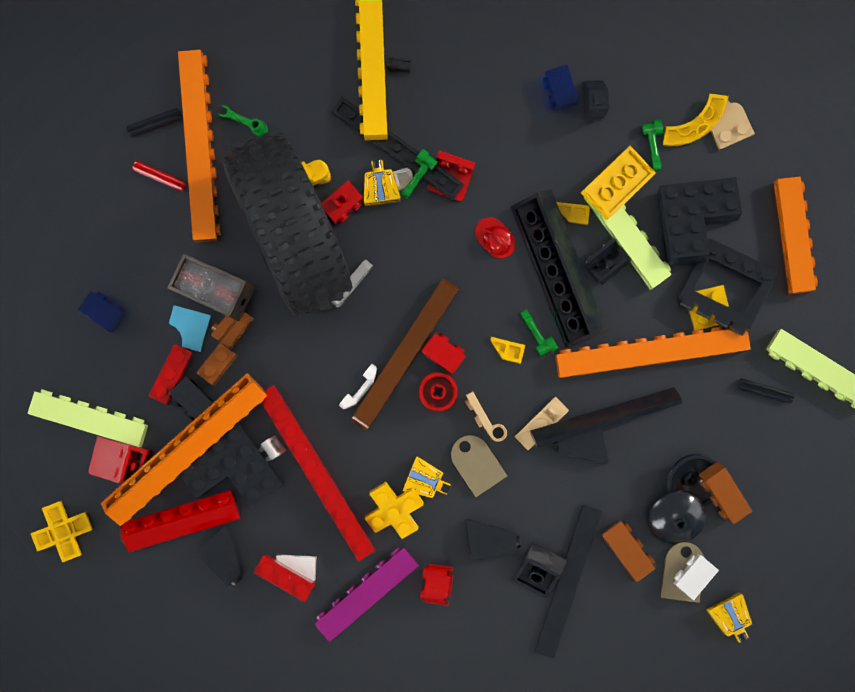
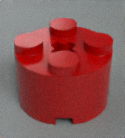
M432 373L426 376L419 387V397L422 404L434 412H442L449 409L456 401L458 394L455 381L444 373ZM434 388L443 389L442 397L433 395L435 392Z
M429 564L428 567L424 568L423 579L426 582L425 586L421 588L420 599H424L425 603L448 606L449 601H446V598L451 596L453 574H449V571H452L453 567Z

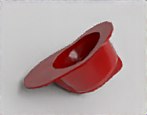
M489 217L479 221L475 229V236L478 242L495 258L502 259L510 256L516 246L515 237L510 230L496 218Z

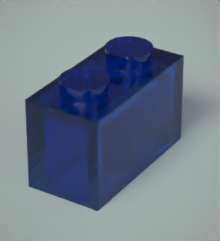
M568 65L545 71V78H542L545 89H549L550 96L548 98L551 107L554 106L555 110L558 111L577 105L579 98Z
M90 291L78 308V311L113 333L126 315L122 312L123 307L115 302L110 304L106 301L108 297L99 291L97 293Z

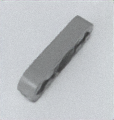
M365 259L350 276L353 289L350 292H344V298L341 301H332L331 303L337 308L340 307L368 274L373 265Z

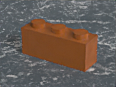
M717 461L699 474L702 482H700L706 492L709 491L711 493L710 499L716 507L719 506L721 509L719 514L725 521L729 520L734 525L752 512L729 472L721 463Z
M617 521L602 532L601 535L633 580L638 582L656 569L653 566L655 561L649 553L645 555L642 550L644 546L640 540L632 537L630 526L626 522Z

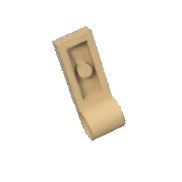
M471 392L466 395L467 400H465V403L470 411L474 410L477 416L474 419L479 428L483 426L493 441L499 442L504 440L507 436L506 428L501 424L492 426L475 394ZM496 427L503 430V436L499 439L493 436V430Z
M555 396L515 435V438L529 450L535 444L530 430L557 423L569 411L568 408Z

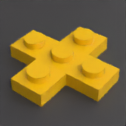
M387 482L370 491L369 494L378 505V508L365 515L364 519L375 533L392 525L403 539L418 530L419 526L410 513L422 507L424 502L413 487L399 496L395 495Z
M62 501L42 508L48 527L31 533L37 552L56 545L62 563L81 556L82 553L75 537L93 530L87 512L68 519Z

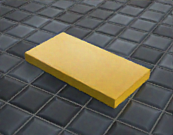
M629 146L581 194L608 220L656 172Z

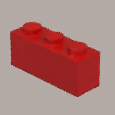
M174 344L149 396L166 405H170L172 396L169 393L182 381L195 353Z
M267 554L263 555L254 571L255 574L303 602L307 600L316 585V582Z

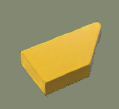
M557 202L561 215L568 223L588 225L589 205Z
M495 337L490 338L502 360L521 364L525 345Z

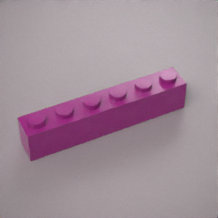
M405 547L402 549L396 548L390 553L391 558L387 562L382 560L375 566L377 570L372 575L368 572L360 579L362 583L359 586L353 585L345 592L347 594L342 600L340 598L336 599L331 604L333 607L328 612L324 610L316 617L318 620L315 622L316 627L329 642L419 566Z

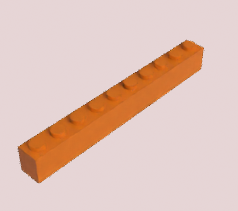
M201 50L178 51L193 241L196 243L218 241V235H221L220 224H217V217L220 216L219 206L215 205V198H218L217 186H214L213 180L217 178L216 168L212 167V160H215L214 149H211L210 143L214 139L213 131L209 130V123H212L211 111H208L207 105L210 104V93H206V85H209L208 74H205L204 68L207 67V56L203 55Z
M731 325L728 330L716 327L711 328V332L704 333L703 330L692 331V335L685 336L684 332L673 334V338H666L665 335L656 336L653 341L641 338L636 339L635 343L628 344V341L616 342V346L609 347V344L597 345L598 349L591 350L590 346L580 347L578 352H571V349L560 350V354L555 356L558 377L564 378L751 350L748 331H745L743 336L731 331L733 326Z
M248 373L245 374L101 503L105 514L119 526L129 521L139 509L145 507L148 501L158 495L166 485L173 482L193 461L202 456L211 445L218 442L220 437L231 430L239 420L246 417L256 405L260 404L267 396L263 388Z

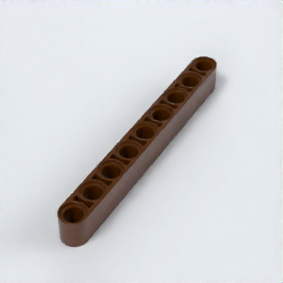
M444 278L441 280L351 419L353 423L365 431L369 429L460 288Z

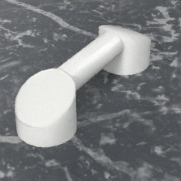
M371 364L365 371L363 376L367 380L353 397L347 394L339 404L342 409L350 408L359 403L375 382L376 366Z

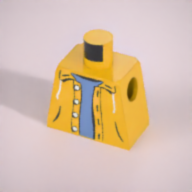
M383 160L372 161L373 172L365 173L364 205L371 206L401 202L392 169L384 170Z
M416 457L403 491L406 492L413 487L418 495L433 498L436 491L447 495L451 484L441 480L443 472L421 458Z
M738 592L706 609L726 636L734 634L738 643L749 638L744 628L750 626L752 622L741 593Z

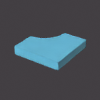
M173 306L169 324L176 327L180 332L183 348L198 352L202 351L211 315Z

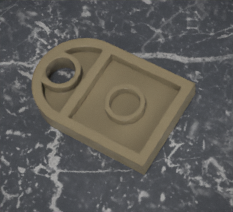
M468 435L458 439L451 450L452 462L475 497L507 477V474L481 438ZM462 441L470 443L471 447L468 452L460 450L459 445Z
M688 542L674 544L667 551L664 561L661 598L700 603L701 592L695 600H692L673 584L675 575L680 570H685L688 566L686 563L691 556H696L697 554L703 556L701 550L694 544ZM685 546H688L691 550V554L688 557L681 555V549Z

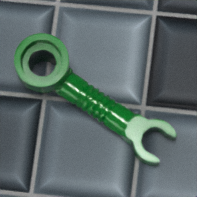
M222 105L227 110L225 115L218 113L222 119H232L246 125L258 137H262L264 133H267L268 127L263 121L258 119L251 120L231 111L228 106Z
M661 119L653 120V122L642 124L643 134L648 135L654 171L661 170L656 135L663 134Z
M422 149L415 159V162L421 165L401 193L406 199L409 198L428 169L432 171L438 162L425 149Z
M527 309L520 312L539 344L535 347L541 356L559 349L551 335L545 339L543 338Z

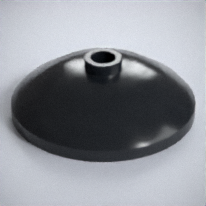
M691 454L681 458L669 471L666 481L667 492L676 490L688 491L698 496L704 506L709 505L712 502L710 499L712 495L702 487L700 483L702 479L699 474L716 462L703 454Z
M683 490L671 491L659 497L652 505L648 518L649 526L653 534L665 543L678 544L688 542L702 531L706 523L707 514L703 502L695 494Z

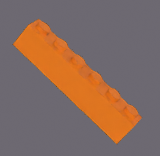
M801 176L777 179L774 182L788 293L812 292L816 290L818 280L813 272L815 259L813 256L811 257L810 250L813 247V243L808 235V230H810L809 219H806L808 207L807 201L803 198L805 184L801 181Z

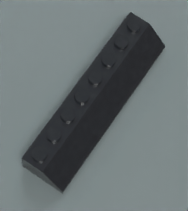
M552 190L537 192L512 205L511 209L566 348L607 332Z

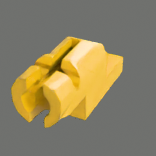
M315 160L308 164H305L304 161L301 162L313 186L329 183L331 175L325 162L321 160Z

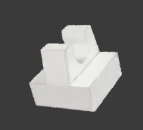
M276 435L263 442L259 448L260 452L265 450L269 455L265 458L267 462L286 451Z

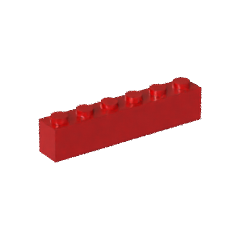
M232 490L127 521L120 526L121 539L128 552H132L240 519L239 508Z

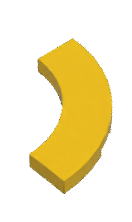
M709 94L704 109L694 120L679 126H666L663 146L686 145L709 133L724 114L729 96Z

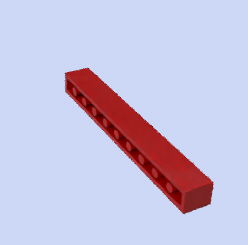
M271 386L265 390L267 396L261 403L357 560L360 561L376 550L277 387Z

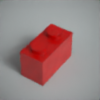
M435 333L421 353L453 375L466 357L463 354L465 350L457 344L452 346L448 343L450 339L444 334L440 333L438 335Z

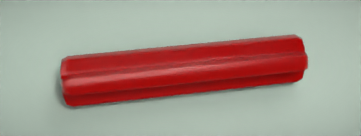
M135 161L132 169L172 188L184 191L187 183L140 161Z

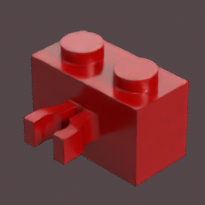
M348 180L321 204L326 215L336 225L338 222L340 224L345 222L352 210L356 212L363 206L364 198Z

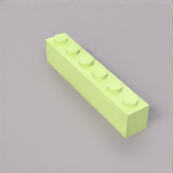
M584 197L611 237L617 241L618 246L630 257V263L650 290L672 275L670 273V266L665 261L662 262L658 257L660 255L659 251L655 246L651 247L647 240L649 238L646 233L637 228L635 218L626 213L625 205L610 219L606 220Z
M783 329L777 330L765 349L770 352L769 356L776 360H783L786 362L785 366L794 371L796 369L802 372L801 375L810 381L812 379L817 381L820 388L826 391H833L836 398L842 401H849L852 403L850 406L855 409V374Z
M41 389V392H34L28 410L30 415L136 447H142L148 429V425L143 424V419L133 417V420L126 419V414L115 411L113 415L107 413L108 409L96 406V409L89 407V403L79 400L78 403L70 402L71 398L60 395L59 398L53 397V392Z

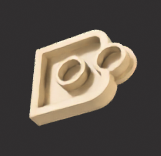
M729 101L721 119L710 131L719 150L755 134L743 107L738 103H730Z

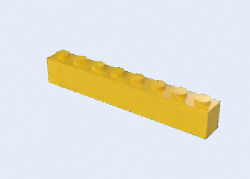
M355 0V5L359 6V13H356V24H360V31H356L357 43L360 42L361 49H357V60L361 61V67L358 68V79H362V86H358L359 98H363V104H359V114L363 116V123H360V135L364 134L365 140H387L382 0Z

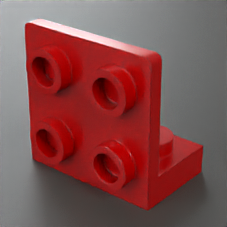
M439 150L437 165L464 184V187L454 199L462 202L475 167V162ZM428 184V191L447 197L439 190H437L435 187Z

